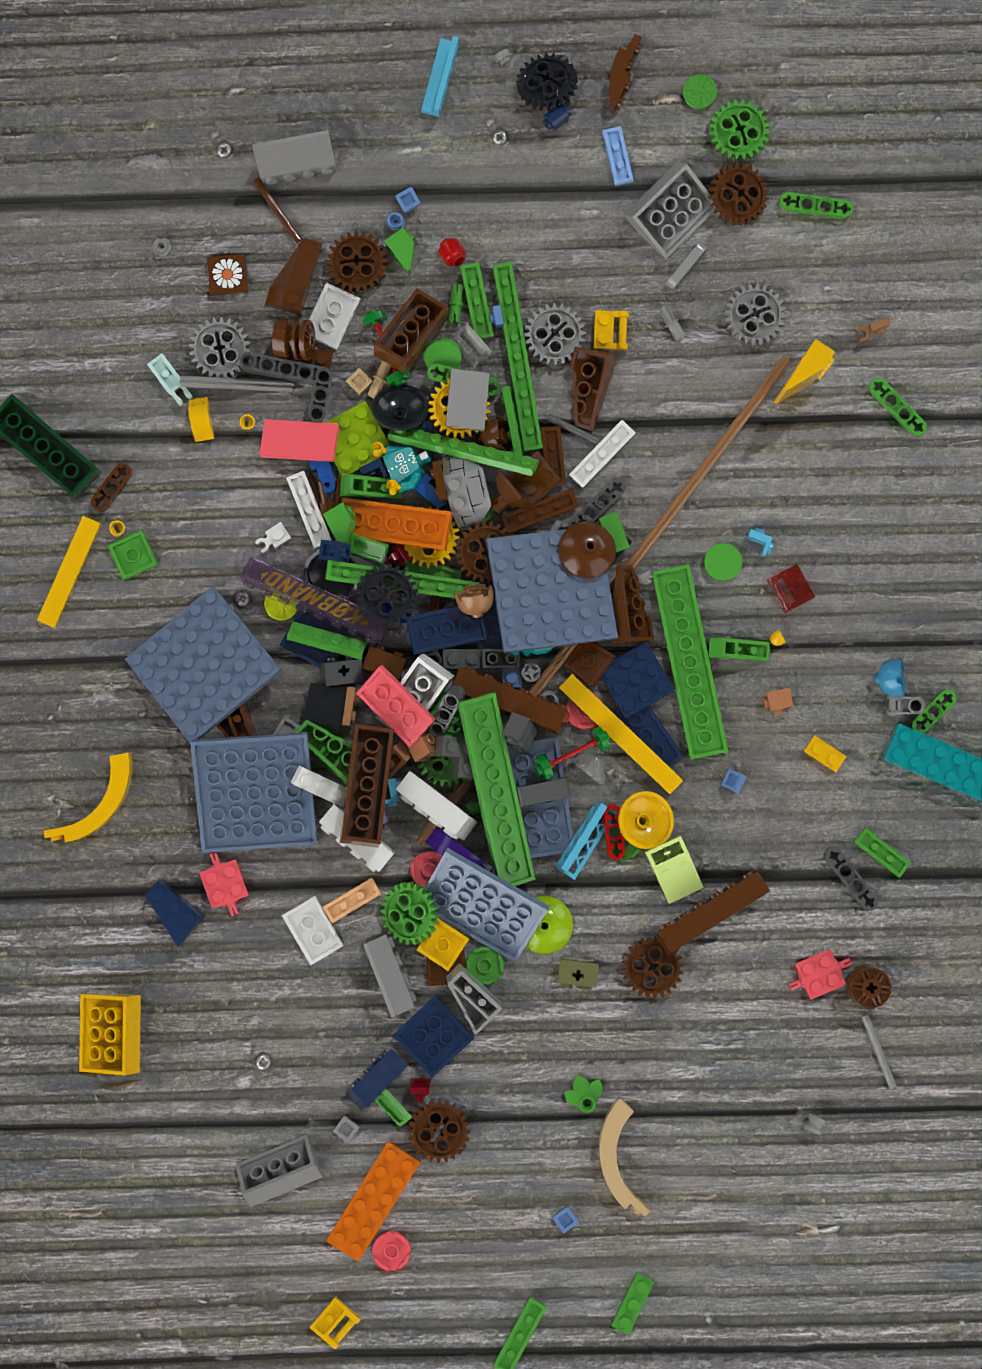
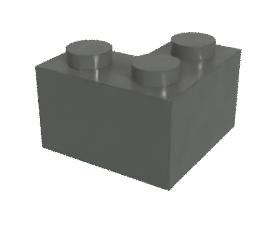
M500 712L503 726L502 733L505 736L506 744L511 745L510 747L518 752H521V750L528 752L537 734V730L530 718L512 712L511 716Z
M444 735L436 737L434 756L453 758L450 778L474 780L465 738Z

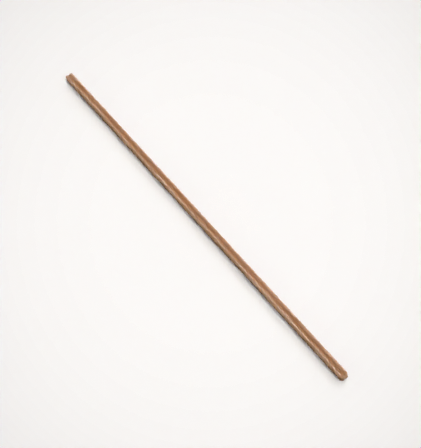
M783 356L625 565H633L635 570L790 365L791 361L787 357ZM614 578V580L611 582V584L609 585V586H610V592H611V598H612V599H613L615 578ZM578 644L565 645L561 648L530 689L532 696L536 697L541 694ZM461 780L459 786L455 788L448 800L457 805L474 780H466V782ZM430 821L418 837L417 842L422 846H426V840L438 826Z

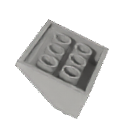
M328 130L252 145L261 181L267 185L275 184L279 180L293 181L296 177L303 176L304 178H309L316 173L329 174L333 170H337Z
M676 162L624 216L634 229L664 259H667L714 212L716 207L710 206L714 202L713 199H708L711 196L690 167L686 163Z

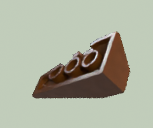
M307 238L301 241L270 286L265 306L302 316L321 251V242Z
M574 347L570 368L573 378L575 426L594 431L613 374L617 355L594 349Z
M617 565L612 604L618 638L611 640L612 644L654 641L652 621L650 615H646L644 609L646 605L645 600L640 598L638 592L640 586L633 565Z

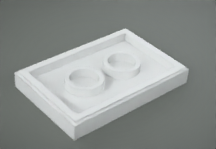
M326 282L309 318L314 324L316 341L334 350H338L361 298Z
M316 896L282 915L310 965L344 946Z

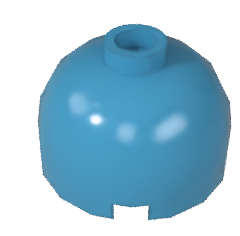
M903 659L887 660L880 666L879 673H875V683L880 685L881 691L889 696L905 695Z

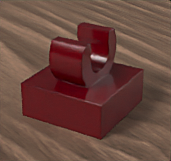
M398 544L387 553L385 562L388 566L391 564L394 569L397 565L401 569L411 559L404 547Z
M411 1078L410 1094L416 1095L415 1102H423L424 1095H429L430 1079Z

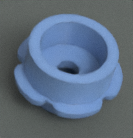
M390 213L386 224L391 230L398 231L399 228H403L405 225L404 217L401 213Z

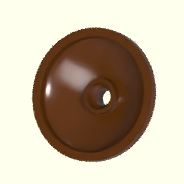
M585 521L570 526L563 533L559 542L558 552L563 566L571 574L580 578L590 579L599 577L609 570L615 560L616 546L613 537L603 526ZM587 544H591L593 549H588Z

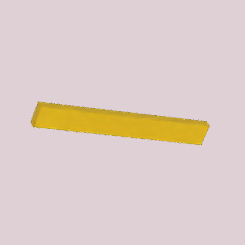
M573 674L559 687L590 719L600 726L603 731H606L609 737L667 793L671 794L682 783L683 780Z

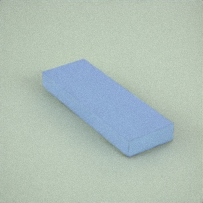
M621 126L603 130L602 133L614 185L620 186L633 183L634 179Z

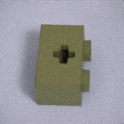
M560 958L557 982L561 983V987L572 988L573 985H580V989L592 990V987L597 985L599 964L597 962ZM577 970H580V973L583 974V976H579V979H576L575 976L572 975V973H576Z

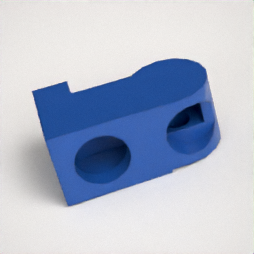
M309 462L311 470H317L324 493L327 495L334 493L336 482L330 462Z
M426 474L414 491L434 508L439 507V509H443L448 501H441L439 497H436L434 487L430 484L432 478Z

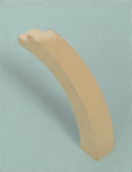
M618 1096L609 1108L601 1127L599 1137L600 1164L607 1186L620 1205L626 1209L631 1204L630 1208L637 1215L642 1214L646 1216L650 1212L649 1207L628 1188L620 1175L617 1165L619 1135L624 1124L634 1112L633 1108Z

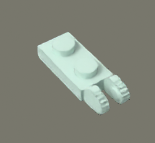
M162 353L147 364L179 406L183 405V401L175 392L180 388L184 391L187 398H193L186 387L180 386V376Z

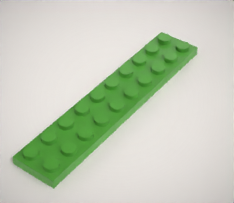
M690 564L653 571L651 573L654 575L652 578L690 760L726 753L728 748Z
M491 692L457 702L494 873L514 886L536 880L507 744L502 733L503 726L496 693Z

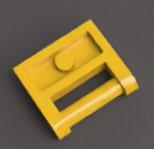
M595 310L593 349L628 350L626 337L629 311ZM614 318L620 319L619 343H613Z
M335 1296L309 1328L332 1348L337 1349L340 1346V1341L362 1318ZM345 1315L350 1319L334 1337H331L329 1334Z

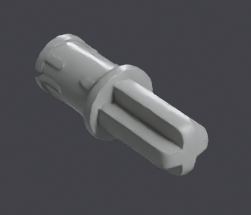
M666 304L659 308L658 311L666 323L665 327L669 328L675 341L678 342L685 338L686 334L678 323L679 319L675 318L670 307Z

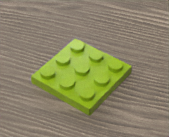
M366 401L326 422L337 423L340 426L334 463L341 476L353 474L359 471V467L379 458L381 459L384 456V453L380 457L373 455V451L378 450L372 448L373 443L380 442L383 444V448L390 446Z

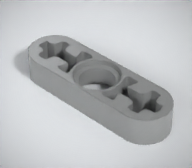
M699 242L669 278L666 285L674 290L706 252L708 247Z

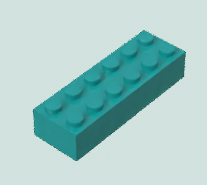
M900 723L895 724L881 760L982 802V758Z

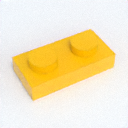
M813 735L803 752L835 773L847 757L815 735Z

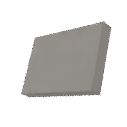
M451 369L445 427L484 431L490 373Z

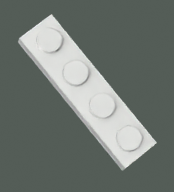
M621 420L569 476L579 486L584 488L636 432Z
M302 471L287 477L286 479L314 549L320 547L321 540L332 541L305 472Z
M300 765L298 766L291 781L293 785L344 808L346 787Z

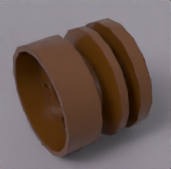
M291 319L276 320L272 332V348L275 357L291 360L294 356L296 360L310 361L314 355L316 342L313 322L300 319L296 320L295 323Z
M860 965L849 972L845 988L849 997L854 1002L866 1008H876L882 1006L889 999L892 985L884 971L871 965ZM869 983L874 985V988H871V992L866 989Z

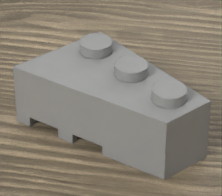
M459 963L446 976L447 984L476 1036L503 1008L501 1001Z

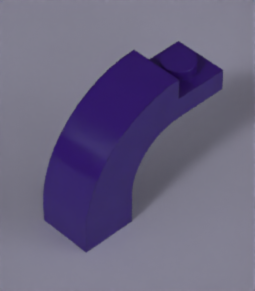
M438 827L434 829L425 842L442 856L447 848L487 871L492 869L489 864L467 850Z

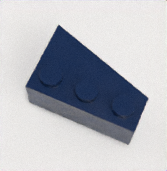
M158 880L145 895L177 947H180L205 917L202 912L163 880Z
M393 1049L388 1052L384 1050L377 1057L379 1061L374 1066L370 1064L363 1071L365 1074L360 1079L357 1077L350 1084L351 1088L345 1093L360 1110L367 1108L408 1066Z

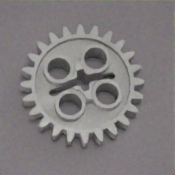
M749 284L747 290L742 286L740 289L741 293L735 291L734 295L736 298L730 296L729 301L731 303H727L725 306L729 309L724 312V315L729 316L724 321L725 323H730L727 330L733 329L734 331L731 336L737 334V341L743 338L744 345L751 341V345L754 346L755 342L758 341V344L762 346L763 340L768 344L770 342L769 337L776 339L775 332L780 334L782 330L779 327H784L785 325L781 320L786 319L787 315L781 313L786 310V307H780L784 301H777L779 293L773 296V288L766 291V285L760 289L759 284H756L755 289H753L751 284ZM755 299H762L764 305H756ZM770 307V310L760 313L758 318H756V316H753L746 322L740 323V320L749 318L753 312L757 314L765 308ZM738 308H746L747 314H740ZM768 315L772 318L773 322L766 323L763 317ZM753 324L756 330L753 332L748 331L746 325Z
M553 303L552 308H549L548 304H546L544 311L539 307V314L533 312L532 316L534 319L528 318V323L531 326H525V329L529 331L524 333V337L529 338L525 341V344L531 345L528 351H535L533 357L540 356V362L547 359V365L554 361V365L557 366L559 360L564 365L566 358L571 362L574 347H582L580 344L585 343V339L581 338L586 336V332L581 331L585 328V324H579L582 318H575L577 311L570 313V306L564 310L563 304L559 308L556 307L555 303ZM556 317L560 320V323L552 325L549 320ZM567 322V325L559 331L558 337L554 336L549 344L543 347V344L551 338L552 332L556 333L562 324ZM566 330H570L574 336L566 338L563 333ZM539 331H544L547 336L544 339H540L536 334ZM558 344L561 349L558 352H553L550 346Z
M213 317V323L211 324L208 320H205L206 326L204 327L199 324L201 330H194L197 336L190 337L194 344H189V348L194 349V351L189 352V355L195 356L191 361L192 363L198 362L196 369L203 368V375L208 371L209 377L216 374V377L223 375L224 378H227L229 373L234 377L233 371L235 370L241 373L239 368L240 357L245 352H251L250 349L246 348V346L250 345V342L244 341L248 335L241 334L244 328L236 329L238 323L236 322L231 325V319L224 323L223 317L220 318L219 322ZM215 332L219 333L221 346L225 347L222 349L224 365H221L219 352L215 350L218 347ZM225 333L233 335L230 342L222 340V336ZM207 336H211L214 339L213 344L210 346L203 343L204 338ZM228 352H235L237 357L235 360L229 361L226 359V354ZM210 355H215L218 358L215 364L207 362V358Z

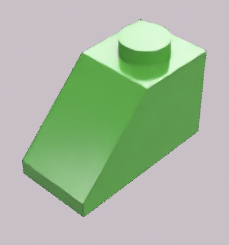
M401 228L384 242L405 273L410 275L415 249L413 241L415 238L409 230L406 232Z
M341 503L324 513L323 516L336 541L350 543L351 534L354 533L357 523L354 518L356 514L351 506Z

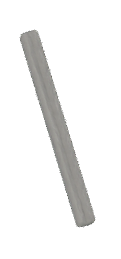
M180 376L181 387L294 391L293 381Z

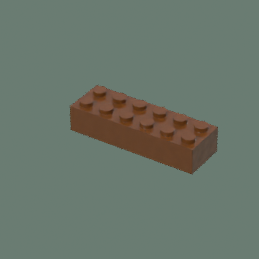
M468 666L465 669L459 668L452 685L461 686L465 690V698L468 699L494 692L496 693L500 712L510 716L514 712L530 718L533 725L560 736L563 735L570 718V713L565 705L558 702L551 704L546 697L541 695L534 697L530 691L520 687L519 690H516L512 684L503 680L499 683L493 676L484 673L481 676L477 670Z
M355 724L353 728L339 843L377 848L381 844L394 729Z
M751 871L739 878L740 883L732 882L723 888L724 892L722 894L718 891L708 897L706 904H703L701 901L690 909L691 913L687 914L685 911L674 919L675 923L672 925L670 922H667L657 929L659 933L655 936L666 954L669 955L770 892L759 872L757 871L754 874Z

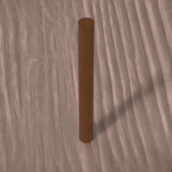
M259 178L253 180V184L296 243H299L303 238Z

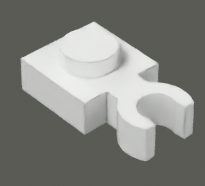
M279 522L265 532L266 538H259L255 543L258 545L264 542L266 546L261 552L266 553L272 544L276 549L292 538L283 524Z

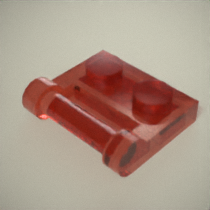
M798 564L767 579L769 585H772L781 601L784 613L815 598ZM783 579L795 602L790 604L778 580Z

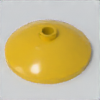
M643 791L631 795L624 801L619 811L618 823L623 837L631 845L640 849H653L665 843L670 837L674 827V816L670 805L663 797L653 792ZM640 818L644 821L643 825L639 823Z

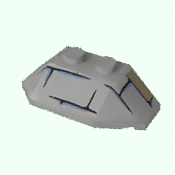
M450 455L442 457L443 478L451 512L453 513L452 516L460 532L468 530L467 527L474 529V523L480 526L492 505L483 467L476 462Z

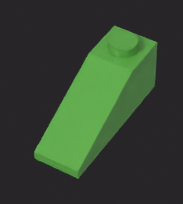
M349 474L342 476L340 481V496L401 499L402 493L398 490L395 495L389 493L390 488L387 489L386 484L391 479Z
M710 638L709 658L769 661L770 642Z

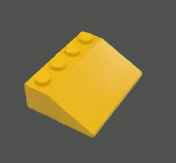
M815 339L774 403L778 404L809 386L816 379L820 380L834 362L835 358L832 356L835 351Z
M80 994L79 1072L114 1075L140 1073L141 995Z

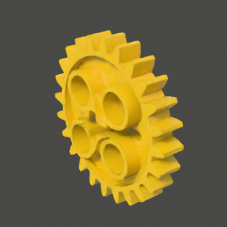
M447 378L448 384L445 385L441 381L442 388L435 387L437 395L431 394L434 401H429L428 403L433 408L428 409L429 413H434V415L430 419L437 420L434 426H441L440 433L447 430V437L451 433H453L454 438L460 434L461 438L464 439L465 433L472 437V430L445 427L446 415L443 412L447 411V407L442 405V400L448 398L450 379ZM486 409V414H490V410Z
M451 522L446 551L434 549L432 555H425L423 552L425 548L402 545L405 546L404 549L408 552L409 557H413L412 564L419 561V567H422L426 563L429 569L431 563L437 568V562L445 565V558L450 561L449 554H456L453 547L459 546L455 541H458L460 537L455 534L460 531L453 528L457 525L456 522Z

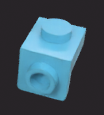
M758 528L751 529L746 538L764 545L760 556L764 557L766 553L770 554L774 545L771 542L773 537L765 535L766 532Z
M397 778L388 780L391 799L385 801L386 808L398 806L397 802L402 801L398 797L400 793L396 790L401 781H397Z

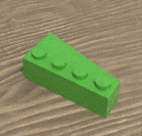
M306 720L294 733L308 732L309 752L346 785L351 744Z

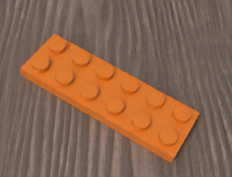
M342 498L341 503L351 506L356 514L354 518L357 523L354 534L384 543L447 550L453 515L450 511Z
M387 1141L332 1229L326 1242L359 1262L421 1161L392 1142Z

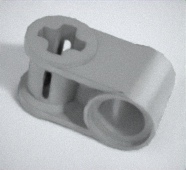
M887 696L889 700V712H887V715L889 716L916 715L922 713L925 709V702L920 697ZM912 701L919 703L920 708L918 711L911 709Z

